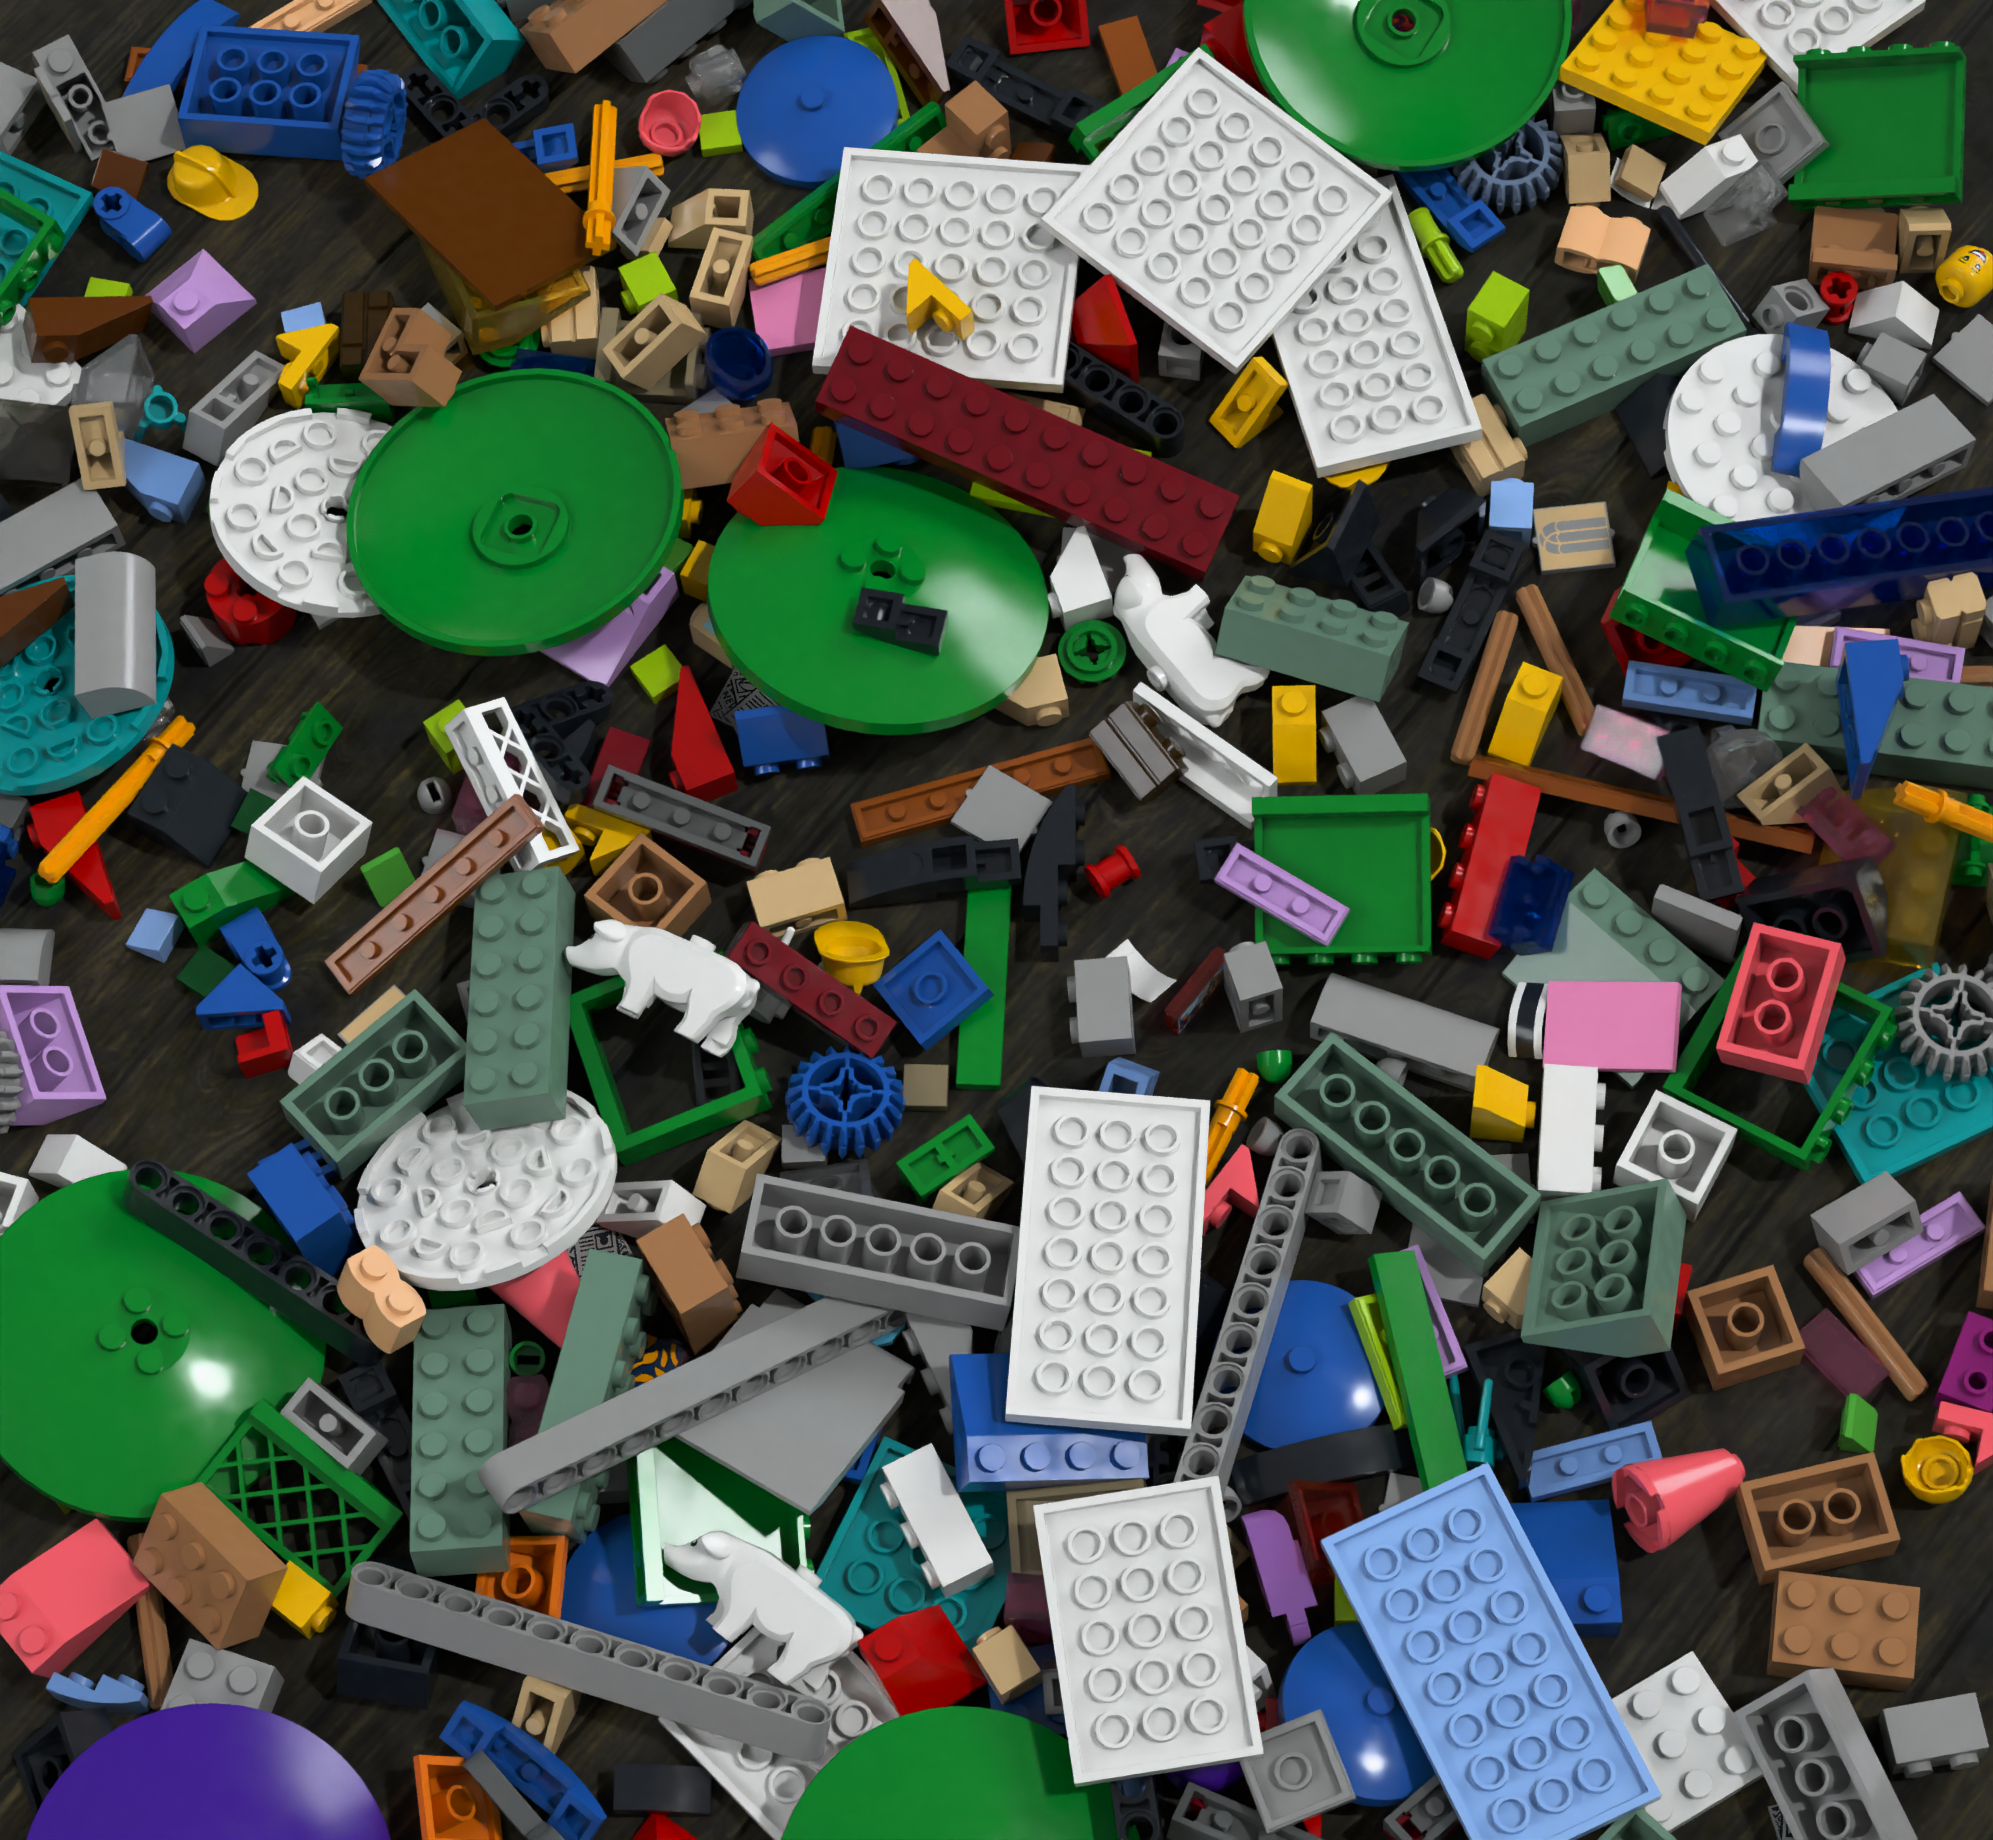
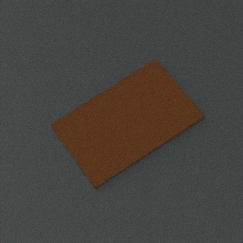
M485 117L364 178V184L495 312L616 249V241L611 238L609 251L601 250L600 256L592 255V249L585 246L586 229L582 222L585 212Z

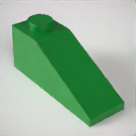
M248 860L206 873L171 893L169 897L198 948H200L202 945H206L222 936L219 927L249 909L257 906L262 913L294 895L296 892Z

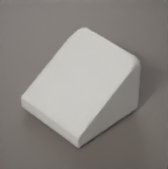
M321 1033L293 1052L288 1075L298 1084H301L342 1050V1048Z

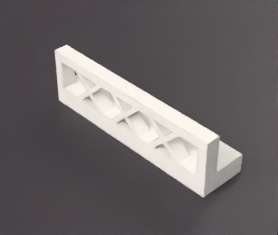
M1140 682L1133 690V702H1138L1139 705L1147 704L1160 719V723L1156 727L1166 739L1169 736L1174 738L1186 753L1182 760L1189 770L1179 780L1251 830L1254 827L1252 797H1277L1278 778L1147 685Z
M505 697L463 709L444 726L487 816H490L513 794H520L523 797L524 789L535 794L541 804L539 812L532 809L546 829L556 834L562 846L549 851L541 832L509 860L515 872L543 868L548 863L572 856L580 850ZM496 713L503 727L501 735L488 728L483 717L484 715ZM505 751L518 757L522 765L520 773L507 766L503 758Z

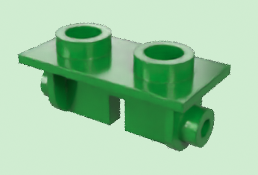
M1612 108L1607 109L1606 114L1600 116L1603 130L1608 131L1611 151L1676 133L1622 108L1615 110Z
M316 701L308 712H302L300 715L301 720L287 739L289 744L287 747L283 746L274 761L267 765L269 772L266 778L273 784L281 785L284 781L291 788L303 776L310 780L341 733L343 727L320 702Z
M1980 794L1968 796V800L1964 804L1993 815V806H1989L1985 802V796ZM1951 827L1948 885L1986 888L1987 863H1993V843Z

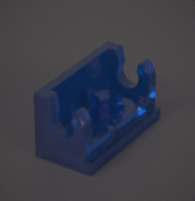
M1521 855L1511 856L1488 935L1520 956L1552 952L1575 873L1569 869L1565 870L1542 855H1536L1534 864Z

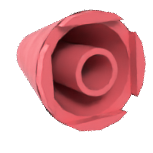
M567 1250L525 1275L488 1286L489 1289L562 1349L580 1284V1279Z
M1723 1448L1625 1464L1613 1473L1611 1484L1613 1498L1617 1509L1625 1506L1630 1521L1624 1523V1526L1629 1535L1646 1552L1654 1553L1659 1550H1665L1736 1494L1739 1483H1742L1745 1478V1469L1737 1455L1731 1454Z

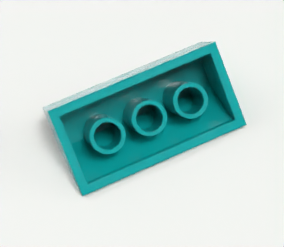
M377 0L428 68L457 100L507 71L526 42L525 38L495 0Z

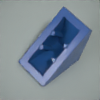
M241 964L196 1006V1016L204 1031L265 1027L262 1014L278 1009L286 1025H291V1016L284 1001Z

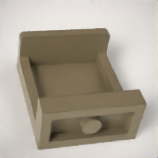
M602 307L594 377L620 388L639 402L691 404L698 399L699 389L706 388L707 366L702 364L703 353L710 352L711 330L710 328H704L701 313H692L707 335L648 391L622 379L602 349L631 321L621 320L619 308Z

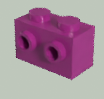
M1971 1311L1968 1312L1933 1406L1939 1407L1940 1402L1944 1401L1984 1412H1993V1320Z

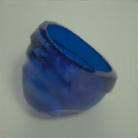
M732 326L718 330L709 338L706 344L704 362L708 377L719 394L731 400L744 401L759 395L770 385L773 377V361L767 344L758 334L746 328Z

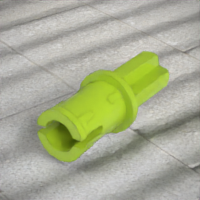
M1426 207L1412 211L1408 215V219L1414 236L1420 245L1421 256L1429 259L1442 282L1449 285L1455 283L1463 276L1464 270L1449 247L1450 238L1447 234L1441 233Z

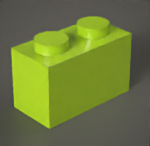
M1495 271L1491 273L1467 309L1464 350L1469 352L1472 358L1482 363L1483 359L1517 345L1526 331L1530 290Z

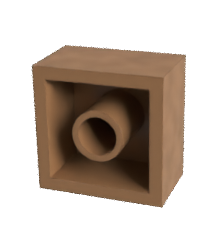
M640 833L584 894L590 916L597 921L614 919L626 925L663 929L679 937L688 930L712 903L707 882L643 833Z
M1773 1265L1686 1292L1682 1309L1714 1391L1800 1364L1805 1346Z

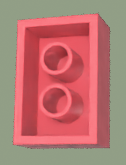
M1753 922L1716 1045L1721 1062L1809 1085L1846 961L1841 943Z

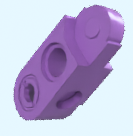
M1260 1510L1240 1516L1248 1551L1251 1553L1250 1557L1267 1613L1271 1612L1273 1618L1283 1615L1293 1646L1307 1643L1312 1637L1304 1609L1316 1606L1317 1602L1298 1540L1293 1541L1287 1521L1284 1516L1276 1511Z

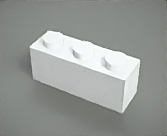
M1544 1064L1536 1191L1541 1194V1201L1601 1190L1602 1167H1593L1594 1151L1602 1152L1604 1125H1595L1596 1110H1604L1606 1083H1597L1598 1067Z
M932 1443L882 1467L886 1481L879 1485L882 1494L891 1510L899 1506L906 1522L900 1524V1528L911 1550L918 1546L920 1547L926 1559V1562L920 1564V1567L932 1590L940 1587L947 1599L995 1575L993 1561Z

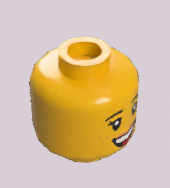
M1970 245L1960 247L1953 252L1936 270L1935 279L1943 299L1964 308L1978 304L1993 290V255L1984 248Z

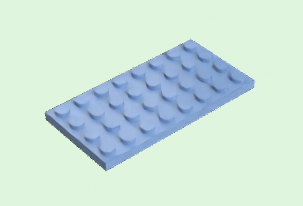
M1488 1462L1320 1541V1545L1469 1840H1576L1661 1799L1662 1795Z

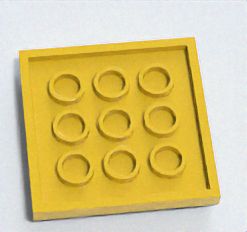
M1614 0L1561 65L1558 80L1706 146L1765 68L1767 56L1760 51V46L1756 41L1743 38L1721 28L1716 23L1707 22L1688 14L1677 6H1670L1659 0Z

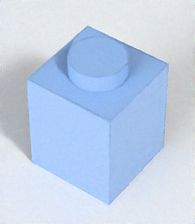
M1516 478L1491 481L1488 530L1526 544V547L1530 548L1534 483L1523 482Z

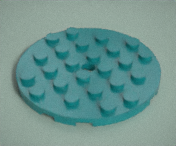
M75 575L41 580L22 587L17 591L64 577L75 604ZM75 607L9 662L0 667V794L14 796L39 795L57 792L77 785L104 772V770L126 755L144 737L165 704L174 673L173 642L169 630L157 610L156 704L91 719L75 696ZM60 678L53 687L54 692L50 693L48 689L44 690L48 681Z

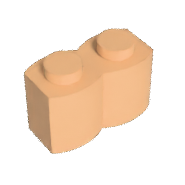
M1571 206L1557 246L1554 262L1572 271L1596 275L1597 271L1602 267L1622 265L1634 285L1648 245L1651 229L1633 217L1611 218L1594 206Z
M371 1245L348 1258L336 1285L337 1292L344 1306L352 1314L363 1320L365 1331L371 1341L388 1354L414 1341L426 1316V1308L417 1291L399 1278V1272L393 1260L375 1245Z

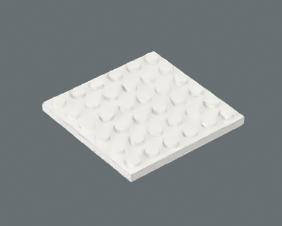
M1198 47L1041 218V227L1104 275L1112 274L1118 286L1236 375L1388 205L1393 193Z
M844 147L812 362L813 373H829L851 325L993 388L1063 393L1080 256L1042 228L1041 218L1090 165ZM914 258L973 310L975 331L964 341L952 331L950 333L944 332L937 325L933 317L913 334H909L906 318L909 263Z

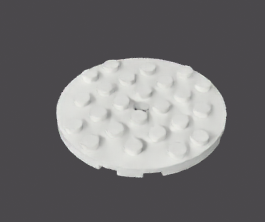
M1757 334L1745 336L1713 348L1701 356L1685 373L1673 392L1666 409L1663 423L1666 439L1664 456L1673 484L1678 483L1686 498L1822 562V566L1836 564L1839 559L1855 553L1860 554L1872 546L1884 535L1897 518L1906 497L1834 533L1810 505L1800 478L1771 472L1774 435L1780 427L1786 364L1781 362L1783 335ZM1830 348L1829 401L1821 449L1897 412L1894 403L1877 381L1870 378L1869 374L1854 361Z
M337 407L336 413H312L311 408H305L274 416L257 424L241 435L228 448L224 460L218 470L215 471L211 484L209 518L217 546L232 569L246 583L271 600L295 610L319 616L356 618L381 614L368 598L352 564L347 544V517L326 514L327 509L330 507L343 508L348 511L353 486L362 466L371 451L392 428V426L371 419L372 413Z
M567 1090L566 1119L480 1130L464 1107V1092L447 1098V1106L427 1117L420 1112L395 1131L380 1146L361 1176L357 1187L360 1196L357 1208L354 1209V1217L359 1236L365 1248L375 1245L382 1249L395 1263L399 1272V1278L409 1285L437 1291L470 1290L496 1285L525 1275L556 1258L566 1249L574 1246L579 1238L596 1221L609 1200L617 1174L616 1147L607 1124L597 1114L593 1105L579 1095ZM489 1185V1186L484 1187V1188H478L479 1186Z

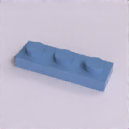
M1629 660L1622 706L1751 726L1757 688L1730 675Z
M1647 1421L1535 1450L1533 1452L1530 1484L1526 1487L1530 1502L1612 1482L1613 1473L1625 1464L1663 1458L1652 1422Z

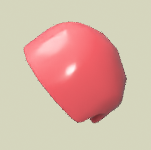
M670 89L650 96L638 120L639 138L643 145L653 153L669 157H675L689 151L696 142L701 127L702 117L697 103L684 92Z

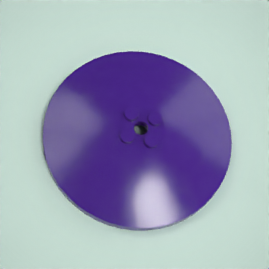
M208 1703L167 1708L141 1716L116 1728L96 1741L78 1756L58 1778L41 1804L31 1824L26 1840H391L380 1809L367 1786L350 1764L328 1743L302 1726L275 1714L240 1705Z

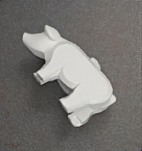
M1140 554L1124 556L1126 574L1115 592L1113 614L1121 620L1132 649L1148 669L1147 676L1151 684L1158 691L1166 690L1186 714L1202 725H1210L1214 728L1221 726L1233 712L1238 696L1260 688L1268 678L1270 670L1215 654L1217 644L1214 638L1207 632L1214 625L1205 608L1210 604L1208 595L1197 584L1185 593L1174 596L1163 595L1159 578L1144 557Z
M608 919L595 922L593 926L596 933L583 944L576 947L567 946L566 955L571 966L601 976L620 975L625 981L623 999L616 1007L618 1011L638 1019L645 1008H649L658 997L666 1005L680 1012H685L682 1021L674 1029V1032L697 1044L707 1035L700 1047L720 1058L726 1055L736 1041L738 1025L755 1007L760 983L749 976L737 963L715 953L716 946L696 935H692L690 941L663 929L626 925L620 921Z
M710 1531L685 1545L674 1546L665 1543L664 1562L667 1566L692 1580L713 1583L719 1595L718 1604L715 1612L706 1619L713 1625L712 1628L731 1643L752 1625L767 1637L785 1642L786 1645L781 1657L767 1671L783 1684L792 1686L805 1696L811 1697L821 1690L827 1682L831 1666L839 1659L847 1657L858 1646L857 1641L861 1640L864 1636L861 1629L856 1626L852 1615L818 1588L823 1580L802 1564L794 1570L773 1553L724 1531Z

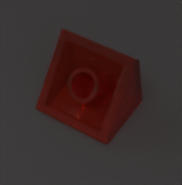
M1292 1480L1287 1483L1286 1502L1295 1538L1299 1542L1311 1585L1314 1587L1334 1582L1335 1573L1320 1545V1541L1365 1520L1356 1484Z

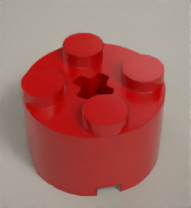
M225 558L221 559L214 566L205 579L204 586L210 608L219 628L231 641L248 646L247 643H261V646L272 644L284 637L295 624L297 610L271 600L255 590L232 569Z

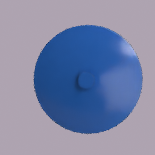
M831 35L808 36L779 46L755 65L747 76L739 94L736 110L737 126L748 155L765 174L789 186L817 189L841 170L844 147L869 149L897 128L899 119L898 95L888 69L868 48L842 37Z
M1309 1280L1289 1281L1242 1435L1245 1440L1267 1451L1321 1436L1373 1427L1385 1409V1404L1348 1305L1356 1297L1327 1283ZM1252 1308L1246 1314H1255L1262 1309ZM1220 1331L1218 1332V1335H1217V1338H1216V1341H1215V1344H1214V1348H1213V1352H1212V1357H1213V1353H1214V1350H1215V1347H1216V1344H1217V1341H1218V1337H1219ZM1241 1347L1236 1349L1233 1353L1242 1354L1247 1352L1250 1348ZM1228 1387L1222 1390L1220 1393L1230 1394L1235 1392L1238 1388Z
M630 1513L610 1520L597 1528L586 1538L585 1545L580 1544L570 1558L565 1571L561 1620L709 1666L717 1663L727 1653L732 1644L712 1628L713 1625L706 1620L715 1612L717 1604L637 1608Z
M1360 1623L1343 1624L1327 1629L1314 1636L1299 1650L1288 1665L1279 1687L1277 1702L1279 1725L1321 1709L1357 1800L1351 1803L1384 1807L1401 1804L1406 1801L1436 1773Z

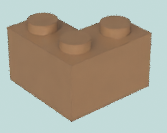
M975 80L944 104L947 126L916 150L917 153L1009 159L1012 151L1008 111Z
M392 308L359 376V380L392 406L445 408L448 401L454 395L455 386L462 373L459 368L445 358L446 348L452 334L420 308Z

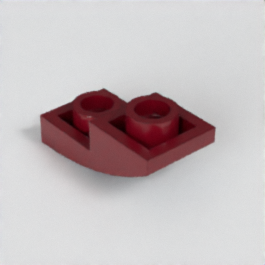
M610 727L591 775L587 796L581 805L594 809L593 802L608 764L640 776L651 740Z

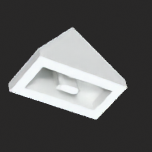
M1906 282L1892 283L1857 293L1848 333L1877 339L1880 333L1884 332L1910 346L1931 350L1939 309Z
M47 1134L28 1174L63 1188L85 1178L108 1172L127 1170V1166L77 1134Z

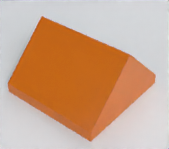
M566 1535L510 1536V1571L477 1573L475 1593L560 1619L569 1537Z
M417 1755L413 1757L422 1840H503L500 1810L463 1767L462 1764L467 1761L465 1758Z

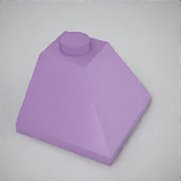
M204 249L145 295L152 296L151 312L194 354L257 304L256 299Z

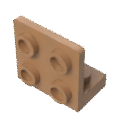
M1817 206L1813 218L1808 282L1813 285H1821L1826 275L1832 272H1844L1855 279L1858 289L1870 290L1892 284L1895 279L1898 255H1895L1898 215L1895 213Z

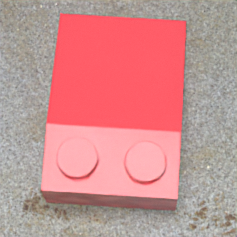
M96 1518L14 1572L0 1585V1634L32 1674L50 1679L54 1672L61 1673L154 1585L132 1564L134 1560L103 1522Z

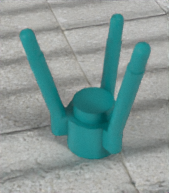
M155 385L150 392V396L147 397L144 403V417L139 421V427L132 441L141 443L147 430L151 427L157 430H165L174 424L178 425L185 435L186 416L178 412L176 399L171 394L163 392L160 385Z
M1458 1375L1449 1378V1391L1466 1466L1474 1469L1488 1462L1491 1469H1494L1496 1460L1503 1461L1504 1453L1498 1438H1494L1495 1431L1488 1428L1493 1381L1490 1378L1484 1380L1477 1426L1468 1427L1467 1434L1464 1435Z

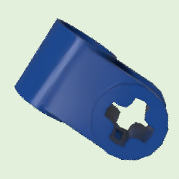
M119 187L104 188L94 198L93 206L100 218L101 228L104 233L119 243L139 262L144 263L172 235L168 224L157 213L144 207Z
M257 906L219 927L223 938L236 959L241 961L243 966L272 992L282 990L288 985L292 974L290 965L284 957L283 950L277 942L272 929Z

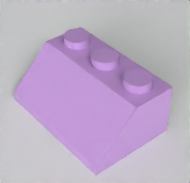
M0 985V1030L6 1031L8 1039L15 1042L14 1053L21 1055L18 1065L19 1069L24 1071V1074L20 1077L21 1086L25 1089L20 1091L19 1095L22 1107L15 1109L16 1122L9 1123V1125H45L102 1104L107 1098L69 986Z

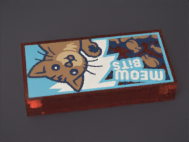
M1219 946L1212 950L1164 1009L1165 1027L1177 1036L1224 980L1223 954L1227 952Z

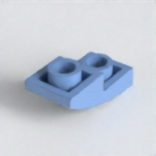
M54 1672L46 1686V1689L55 1699L82 1709L106 1707L109 1714H136L149 1712L151 1708L149 1706V1699L142 1692L145 1686L123 1674H120L117 1680L103 1674L96 1686L93 1681L75 1672H71L68 1678Z

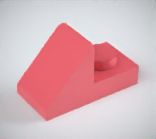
M1243 1144L1240 1145L1205 1191L1202 1236H1205L1212 1226L1219 1228L1224 1223L1232 1210V1206L1229 1205L1230 1203L1253 1219H1256L1260 1205L1250 1150Z
M1941 1401L1935 1414L1932 1432L1958 1440L1961 1444H1967L1969 1441L1977 1442L1973 1459L1974 1475L1992 1465L1993 1413Z

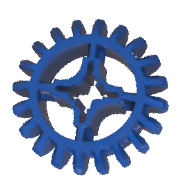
M381 69L362 70L353 81V87L349 90V98L345 103V114L342 117L343 128L341 130L342 142L340 146L343 152L341 157L346 171L350 175L359 176V179H364L399 160V152L401 147H403V136L406 133L405 123L407 120L406 109L408 103L406 101L407 92L404 88L405 84L398 74Z
M830 1045L825 1057L814 1051L810 1057V1063L800 1061V1065L797 1067V1074L791 1075L788 1083V1092L785 1094L787 1119L789 1123L794 1124L796 1137L806 1136L805 1143L808 1149L821 1143L823 1155H826L831 1149L838 1150L841 1159L844 1158L847 1151L853 1150L860 1158L864 1154V1147L877 1152L881 1140L890 1142L894 1129H898L901 1125L902 1112L905 1109L903 1084L901 1080L896 1079L894 1066L884 1067L882 1055L869 1059L862 1052L859 1054L852 1053L849 1045L844 1048L843 1053H837ZM844 1093H847V1110H843Z

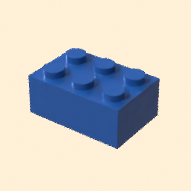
M290 1143L248 1172L247 1175L270 1217L278 1223L296 1251H300L303 1258L333 1276L344 1268L348 1258L362 1251L357 1242L360 1236L355 1220L337 1189L333 1185L330 1186L322 1175L323 1171L310 1152L307 1151L301 1155L293 1143Z

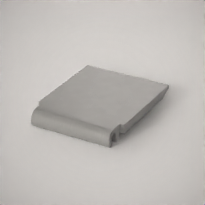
M776 1289L760 1308L751 1304L713 1350L791 1314L806 1305ZM868 1342L674 1437L810 1516L823 1504L901 1405L905 1394L902 1386L904 1382L910 1385L916 1368L875 1344Z

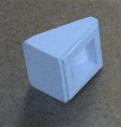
M321 302L281 312L285 333L326 324Z
M146 908L126 946L165 963L185 926L178 915Z

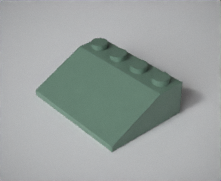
M1595 868L1563 898L1502 972V976L1515 988H1517L1519 982L1548 984V981L1679 982L1682 985L1678 1044L1701 1022L1725 981ZM1650 1072L1612 1073L1633 1090Z
M1668 1178L1541 1201L1521 1330V1338L1524 1343L1625 1358L1670 1351L1687 1214Z

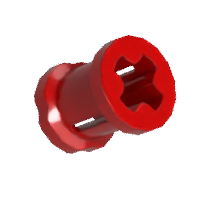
M1832 272L1822 280L1820 297L1830 310L1821 321L1827 322L1830 325H1841L1849 320V316L1853 311V301L1856 299L1858 292L1857 282L1849 274Z
M1120 844L1115 847V853L1098 864L1092 865L1090 863L1084 867L1088 881L1103 900L1111 896V890L1130 878L1137 880L1141 877L1137 863L1124 845Z

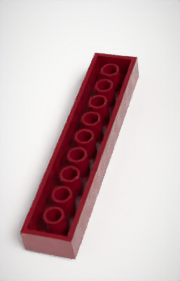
M851 325L815 401L816 413L1075 527L1085 525L1087 532L1140 554L1200 582H1203L1240 497L1228 490Z

